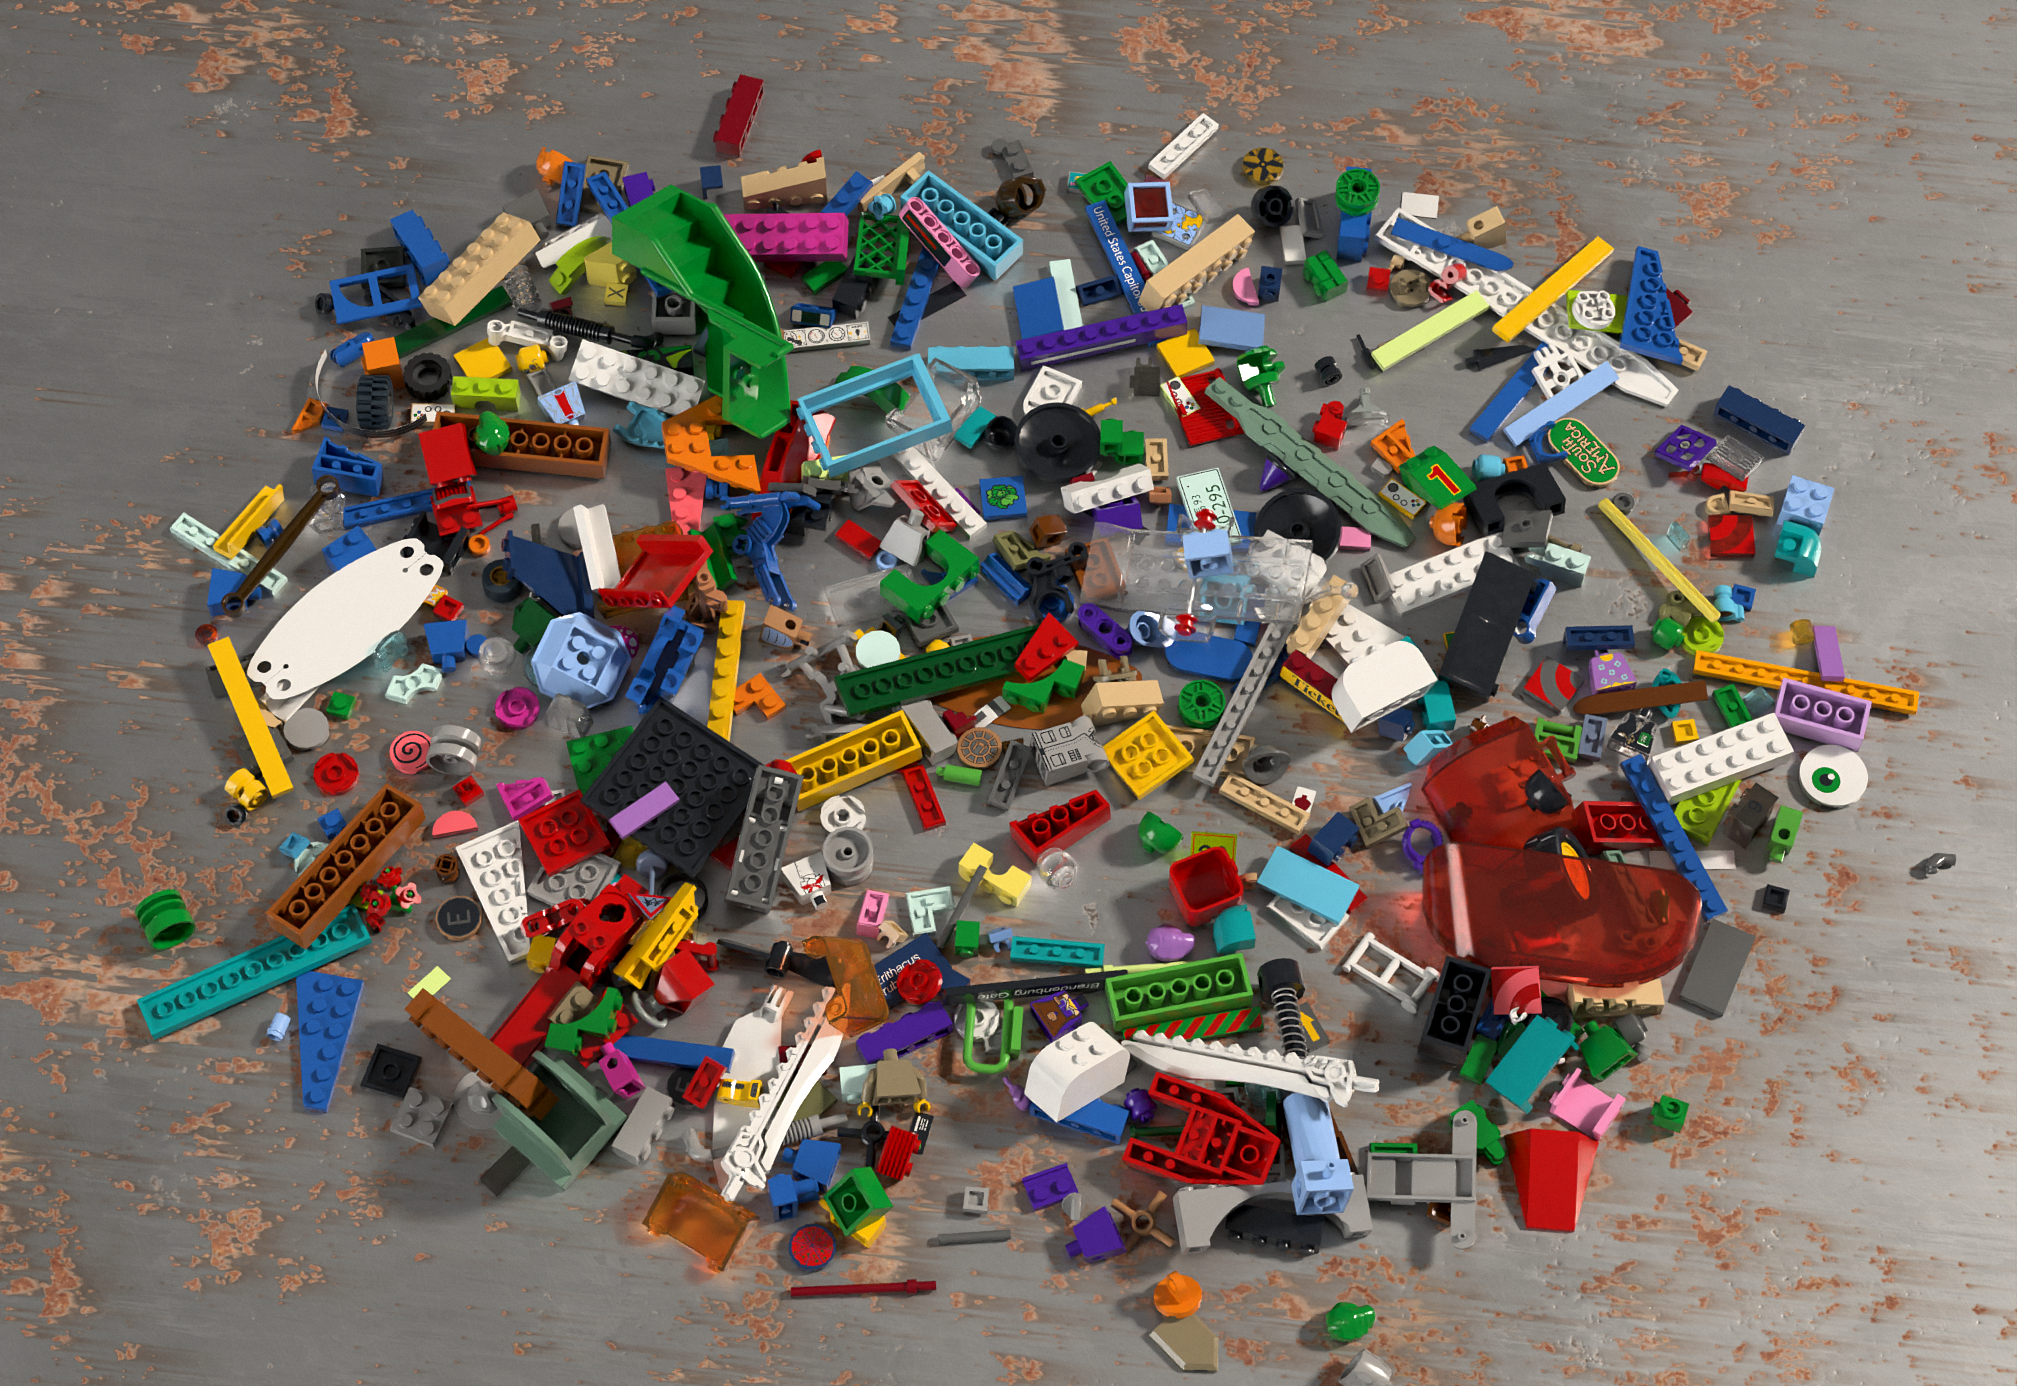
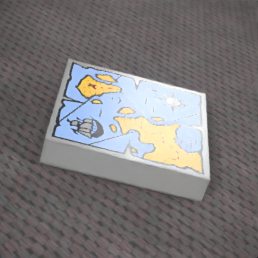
M1172 202L1174 222L1170 231H1152V236L1188 251L1195 244L1208 220V216Z

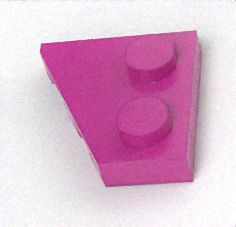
M543 777L532 778L531 780H516L512 784H504L503 782L496 784L515 821L555 798Z

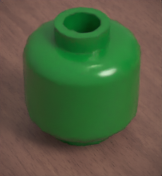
M1665 617L1662 620L1659 618L1650 632L1653 635V642L1666 650H1671L1674 646L1679 648L1685 638L1682 635L1683 626L1669 617Z

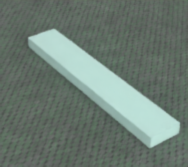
M184 512L170 527L172 533L234 572L249 575L259 562V559L243 549L240 550L233 560L214 551L213 545L221 535ZM272 569L258 587L275 596L288 579L280 572Z

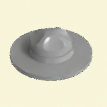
M478 1071L476 1073L470 1072L459 1081L453 1095L455 1111L458 1117L471 1127L478 1129L493 1128V1125L503 1116L492 1101L497 1092L490 1087L491 1084H486L476 1075Z

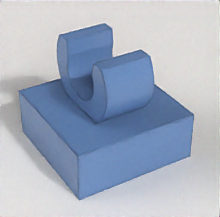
M1009 926L985 932L987 941L993 943V949L996 952H1000L999 943L1002 941L1006 943L1008 949H1011L1012 943L1008 938L1013 937V933Z

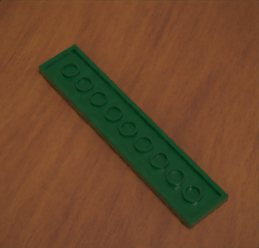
M1041 623L837 675L834 677V683L848 717L853 718L1021 674L1014 667L1015 662Z

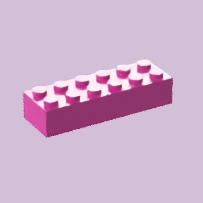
M845 213L723 214L755 262L847 261L848 219Z

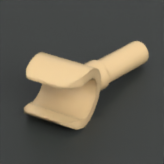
M1394 255L1387 269L1392 271L1396 267L1401 270L1405 264V258L1400 255Z

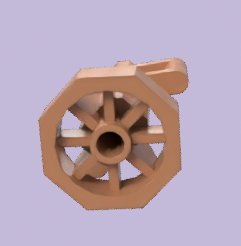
M706 561L693 578L694 592L689 594L683 610L686 611L684 616L689 623L703 629L704 634L711 635L719 631L720 618L717 620L716 616H720L721 612L728 610V599L723 591L716 589V582L708 570ZM702 616L701 621L696 620L697 618Z

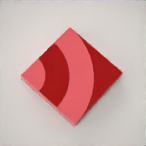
M1539 966L1491 967L1494 1015L1510 1014V1011L1516 1007H1519L1516 1014H1523L1525 1012L1527 1014H1539L1542 1012Z

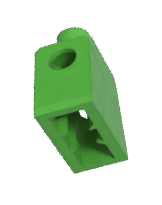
M1780 806L1766 849L1771 850L1770 861L1782 863L1784 855H1789L1803 812Z

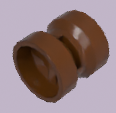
M444 854L436 859L435 870L439 881L444 884L455 883L460 877L456 858L450 854Z

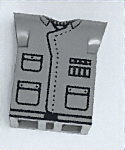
M1089 715L1079 717L1072 724L1069 722L1031 734V753L1045 786L1084 774L1086 771H1102L1110 766L1103 746L1095 738L1096 730Z

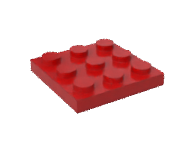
M580 789L518 819L519 825L548 877L611 847L592 810L580 803V799L583 797Z

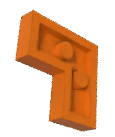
M759 673L736 688L733 709L736 716L756 705L765 718L770 720L784 711L786 704L763 675Z

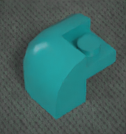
M1784 520L1778 536L1774 557L1794 562L1792 572L1814 577L1821 555L1820 537L1815 530L1807 526Z
M1247 904L1232 906L1223 910L1217 916L1213 926L1212 941L1216 942L1218 953H1224V956L1236 954L1238 950L1253 949L1255 947L1256 937L1251 912L1247 911Z

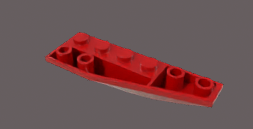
M790 400L791 421L774 435L759 482L760 494L772 493L768 491L770 482L801 483V466L803 462L818 460L820 454H815L811 442L814 440L812 436L808 437L805 432V420L800 421L796 408H799L798 401ZM821 410L813 413L812 416L826 445L836 419ZM762 512L752 513L751 519L753 521L757 520L756 518L760 517Z

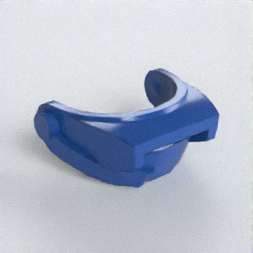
M1548 421L1529 438L1530 445L1539 464L1544 462L1547 464L1559 459L1564 460L1568 457L1567 451L1548 454L1542 449V439L1547 431L1556 426L1554 421Z

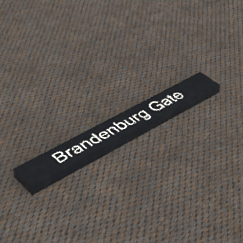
M1128 970L949 987L944 989L942 1003L943 1006L1045 996L1060 991L1074 993L1105 989L1106 978L1127 975Z

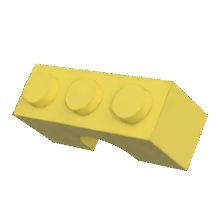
M973 842L959 862L960 876L970 882L979 864L986 867L987 871L979 883L980 888L987 893L992 892L999 896V899L1005 904H1012L1017 907L1031 887L1032 876L1013 865L1003 875L991 873L989 868L993 864V853Z

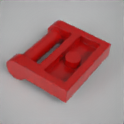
M684 939L679 941L674 948L676 955L687 947L705 972L715 973L720 968L719 961L716 959L717 946L713 942H707L702 945L696 944L692 940ZM701 956L707 957V961L702 960Z

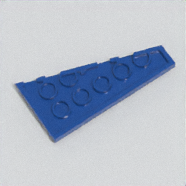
M308 971L296 977L303 1106L305 1109L328 1113L364 988V981Z

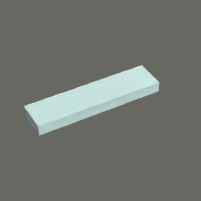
M1153 240L1134 248V252L1139 254L1146 269L1152 273L1151 277L1169 265ZM1190 294L1187 295L1188 298L1182 303L1184 310L1195 306V301Z
M1070 259L1049 261L1051 277L1054 276L1064 330L1083 326Z

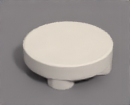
M1606 291L1579 292L1572 305V313L1575 319L1581 325L1590 329H1603L1609 326L1615 316V307L1609 299L1610 295Z

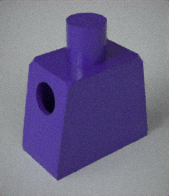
M1105 1206L1075 1225L1073 1231L1077 1240L1065 1245L1071 1258L1083 1253L1085 1259L1090 1263L1127 1253L1111 1212Z

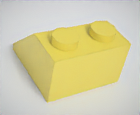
M612 242L584 257L587 282L590 285L607 287V283L628 285L637 278L634 265L612 254Z

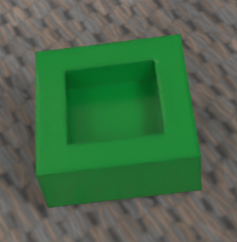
M334 691L326 709L327 715L349 720L356 703V698Z

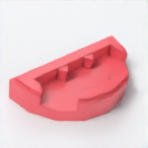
M450 811L436 820L432 836L435 839L478 831V826L475 819L468 813Z

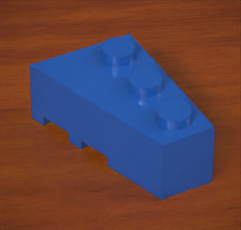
M324 436L312 467L314 486H316L317 480L321 476L332 475L338 480L341 491L378 497L384 482L382 464L360 453L355 454L344 445H336L331 442L330 438ZM329 482L325 483L322 487L335 489L336 485Z

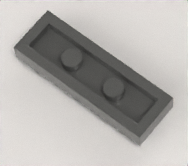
M1011 739L987 800L988 804L1006 811L1009 810L1032 747Z

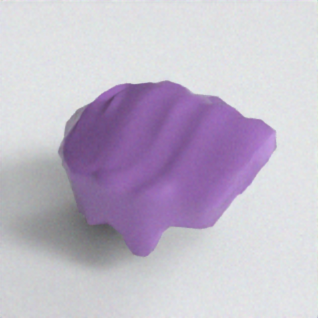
M1162 924L1150 929L1147 936L1148 940L1146 941L1149 954L1164 963L1177 962L1185 955H1189L1195 945V938L1191 933H1182L1181 930L1170 924Z

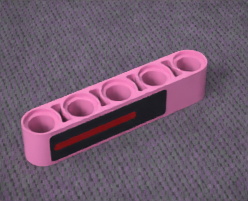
M911 197L899 213L901 220L959 286L963 288L969 287L980 274V267L921 199Z

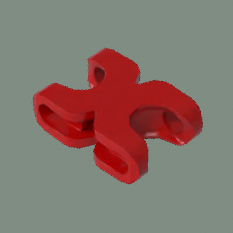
M573 898L558 903L551 908L536 912L521 921V931L526 937L547 936L560 931L571 924L576 916L585 908L584 904L587 906L592 901L588 898Z

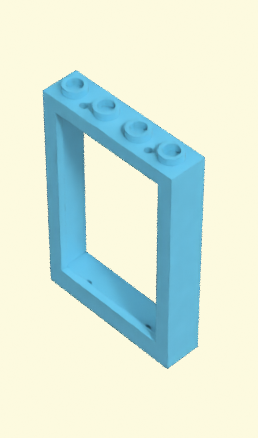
M919 353L798 398L799 408H796L800 421L805 420L804 429L807 436H812L814 440L811 444L815 454L819 453L821 456L819 459L823 471H828L830 478L953 431L951 419ZM912 376L934 422L832 460L812 414Z

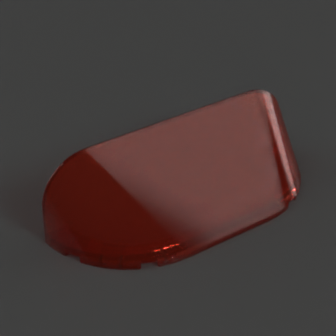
M1450 842L1439 845L1426 855L1423 862L1422 912L1431 935L1442 948L1458 959L1461 956L1473 964L1489 969L1491 967L1539 966V979L1599 988H1622L1624 983L1638 981L1639 984H1644L1674 970L1683 962L1684 956L1689 950L1694 948L1699 936L1702 913L1701 895L1694 884L1688 879L1667 869L1472 842Z

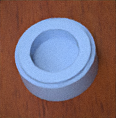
M885 550L881 551L876 557L878 570L883 573L892 572L898 566V557Z

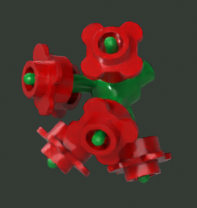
M392 866L386 867L376 879L377 883L383 886L384 889H392L390 896L388 894H379L377 891L378 886L372 884L373 879L370 880L368 885L364 883L363 887L359 889V896L363 898L361 904L363 905L365 901L369 902L368 910L366 911L368 917L365 920L367 926L373 930L377 928L380 932L382 931L381 927L386 924L383 917L392 910L397 912L402 910L409 914L413 909L411 905L419 904L422 900L416 891L414 883L410 882L403 888L399 887L402 883L400 875L403 870L401 867L395 869Z

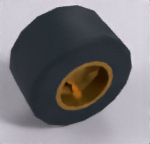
M503 559L489 563L482 572L481 578L484 592L492 601L498 603L510 602L521 593L523 583L514 576L512 580H507V573L503 571Z

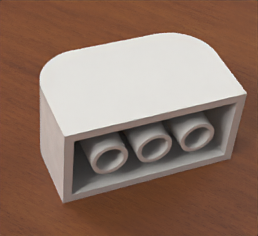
M1396 641L1385 647L1379 645L1370 651L1371 654L1367 656L1361 654L1352 660L1353 663L1340 676L1332 689V701L1351 733L1423 697L1438 679L1416 646L1405 641Z
M1088 1022L1049 1044L1035 1057L1029 1069L1024 1094L1055 1122H1058L1124 1083L1130 1053L1095 1022Z

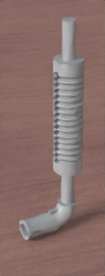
M840 1113L823 1119H819V1116L815 1114L808 1116L807 1119L803 1118V1121L801 1119L799 1121L795 1120L794 1123L791 1122L781 1145L785 1146V1143L789 1145V1142H798V1139L802 1141V1139H807V1137L810 1139L811 1135L813 1137L823 1135V1128L847 1122L846 1113ZM689 1128L691 1136H689L687 1129L682 1133L687 1155L700 1163H713V1160L724 1157L731 1146L710 1151V1149H705L700 1144L695 1129ZM764 1129L761 1135L763 1141L768 1131L767 1129Z

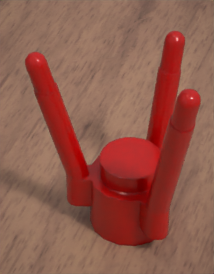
M513 495L496 500L467 504V508H484L496 505L499 514L505 515L480 531L479 534L484 535L506 520L514 518L513 513L517 512L518 508Z

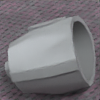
M1364 1348L1347 1365L1337 1382L1344 1386H1392L1390 1378L1393 1375V1371L1378 1356Z

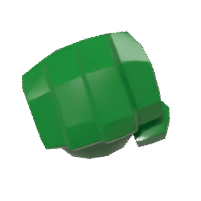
M1267 345L1244 352V354L1238 357L1236 364L1246 389L1249 391H1259L1263 407L1271 408L1277 405L1271 387L1279 383V377L1285 370V365L1283 361L1272 364L1273 359L1277 356V352Z

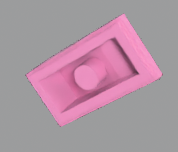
M866 890L857 922V935L877 939L881 932L879 926L883 922L888 903V893Z

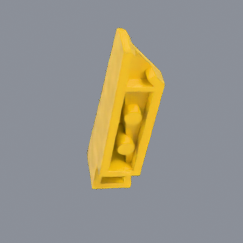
M689 883L682 885L614 968L613 973L636 988L641 989L650 970L653 969L657 972L660 970L698 916V906L695 905L694 891H696L694 885Z

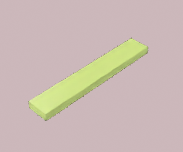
M1476 290L1374 350L1371 356L1380 368L1385 371L1487 311L1489 305Z

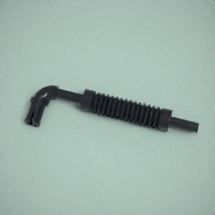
M519 308L517 311V316L537 321L538 327L609 345L614 340L630 344L634 348L648 349L660 346L664 341L661 333L657 334L655 332L648 336H629L615 332L614 326L542 308L539 313Z

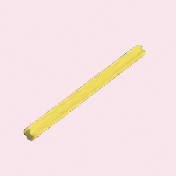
M1604 498L1599 502L1598 508L1711 623L1719 619L1720 612L1608 498Z

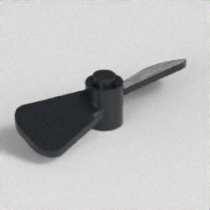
M720 938L717 940L719 945L768 958L764 971L773 977L785 978L789 970L824 987L834 988L840 986L843 978L844 966L839 959L829 956L797 953L792 948V945L786 941L774 943L771 951L768 952L728 939Z

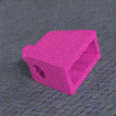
M611 1042L599 1049L604 1058L600 1059L598 1063L616 1094L628 1100L646 1088L626 1054L619 1049L616 1050Z

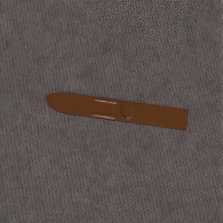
M1703 680L1595 694L1578 700L1573 706V711L1581 715H1599L1707 701L1708 693L1706 682Z

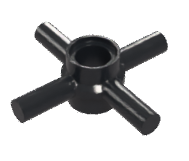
M871 1102L873 1113L870 1116V1121L866 1122L862 1129L838 1127L837 1137L861 1138L862 1142L867 1146L865 1167H871L873 1170L875 1169L876 1149L887 1139L889 1131H885V1128L879 1122L881 1105L873 1106ZM871 1131L879 1133L875 1138H871L867 1134Z

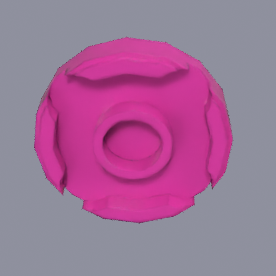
M513 687V689L505 690L496 700V717L508 729H526L533 725L539 717V700L535 693L528 688Z

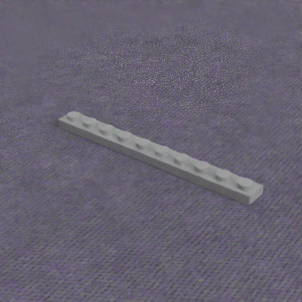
M1286 595L1283 596L1193 773V779L1214 787L1286 644L1289 634L1292 632L1304 609L1305 603Z

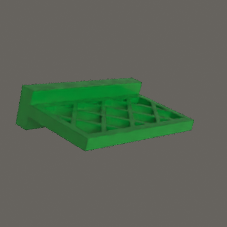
M861 212L853 275L896 279L895 285L904 286L910 229L904 224L900 216L884 214L882 220H877L874 213ZM864 219L873 220L875 224L869 226ZM888 222L898 223V225L890 228L886 224ZM881 227L885 232L878 234L875 229ZM870 233L874 238L867 240L863 236ZM891 236L895 240L889 243L884 238ZM878 241L883 245L879 249L873 245ZM869 248L872 252L865 255L862 250ZM887 250L893 253L888 258L883 254ZM876 256L882 260L877 264L871 260ZM865 262L870 266L869 268H858L859 265ZM888 265L892 271L882 270L881 267Z

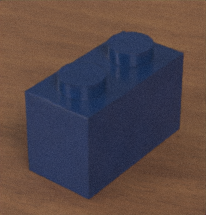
M1337 812L1312 838L1307 851L1329 867L1334 861L1339 862L1347 847L1351 849L1358 840L1356 835L1360 828Z

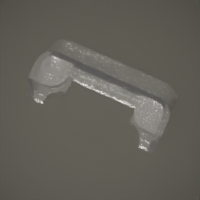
M934 358L930 364L926 365V368L951 419L953 431L913 447L932 461H937L953 442V437L961 425L980 407L982 396L976 377L940 359ZM920 391L917 392L903 411L895 408L889 411L885 419L887 427L897 435L934 422Z

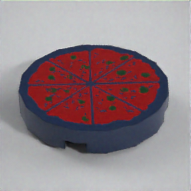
M806 1224L799 1227L791 1235L788 1243L789 1255L793 1264L807 1272H815V1270L827 1268L836 1255V1240L832 1232L819 1224Z

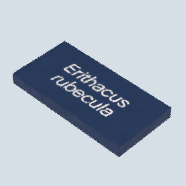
M927 933L922 934L849 981V985L874 1019L879 1018L905 1001L898 992L896 981L899 973L907 964L911 965L915 963V960L924 959L935 963L941 973L946 966L952 968Z

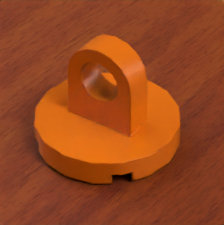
M1178 1271L1166 1275V1278L1160 1281L1154 1290L1156 1308L1167 1317L1170 1315L1176 1316V1319H1182L1191 1316L1199 1309L1202 1301V1290L1199 1283L1189 1276L1180 1275Z

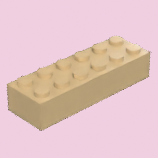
M503 212L444 272L440 273L430 286L425 288L424 292L418 297L430 316L456 326L540 241L539 236L529 221Z
M1237 214L1148 279L1138 302L1147 311L1171 307L1176 303L1178 305L1182 304L1188 298V294L1192 292L1194 294L1197 293L1205 282H1212L1221 270L1226 271L1236 259H1243L1248 253V247L1253 242L1252 237L1255 231Z

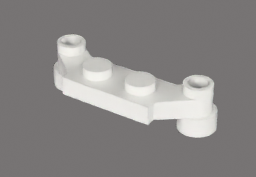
M492 320L487 325L488 342L493 346L500 345L502 341L525 346L537 344L541 350L548 351L554 361L563 360L564 352L567 350V339L559 335L554 336L553 330L512 320L511 323L505 325L499 320Z

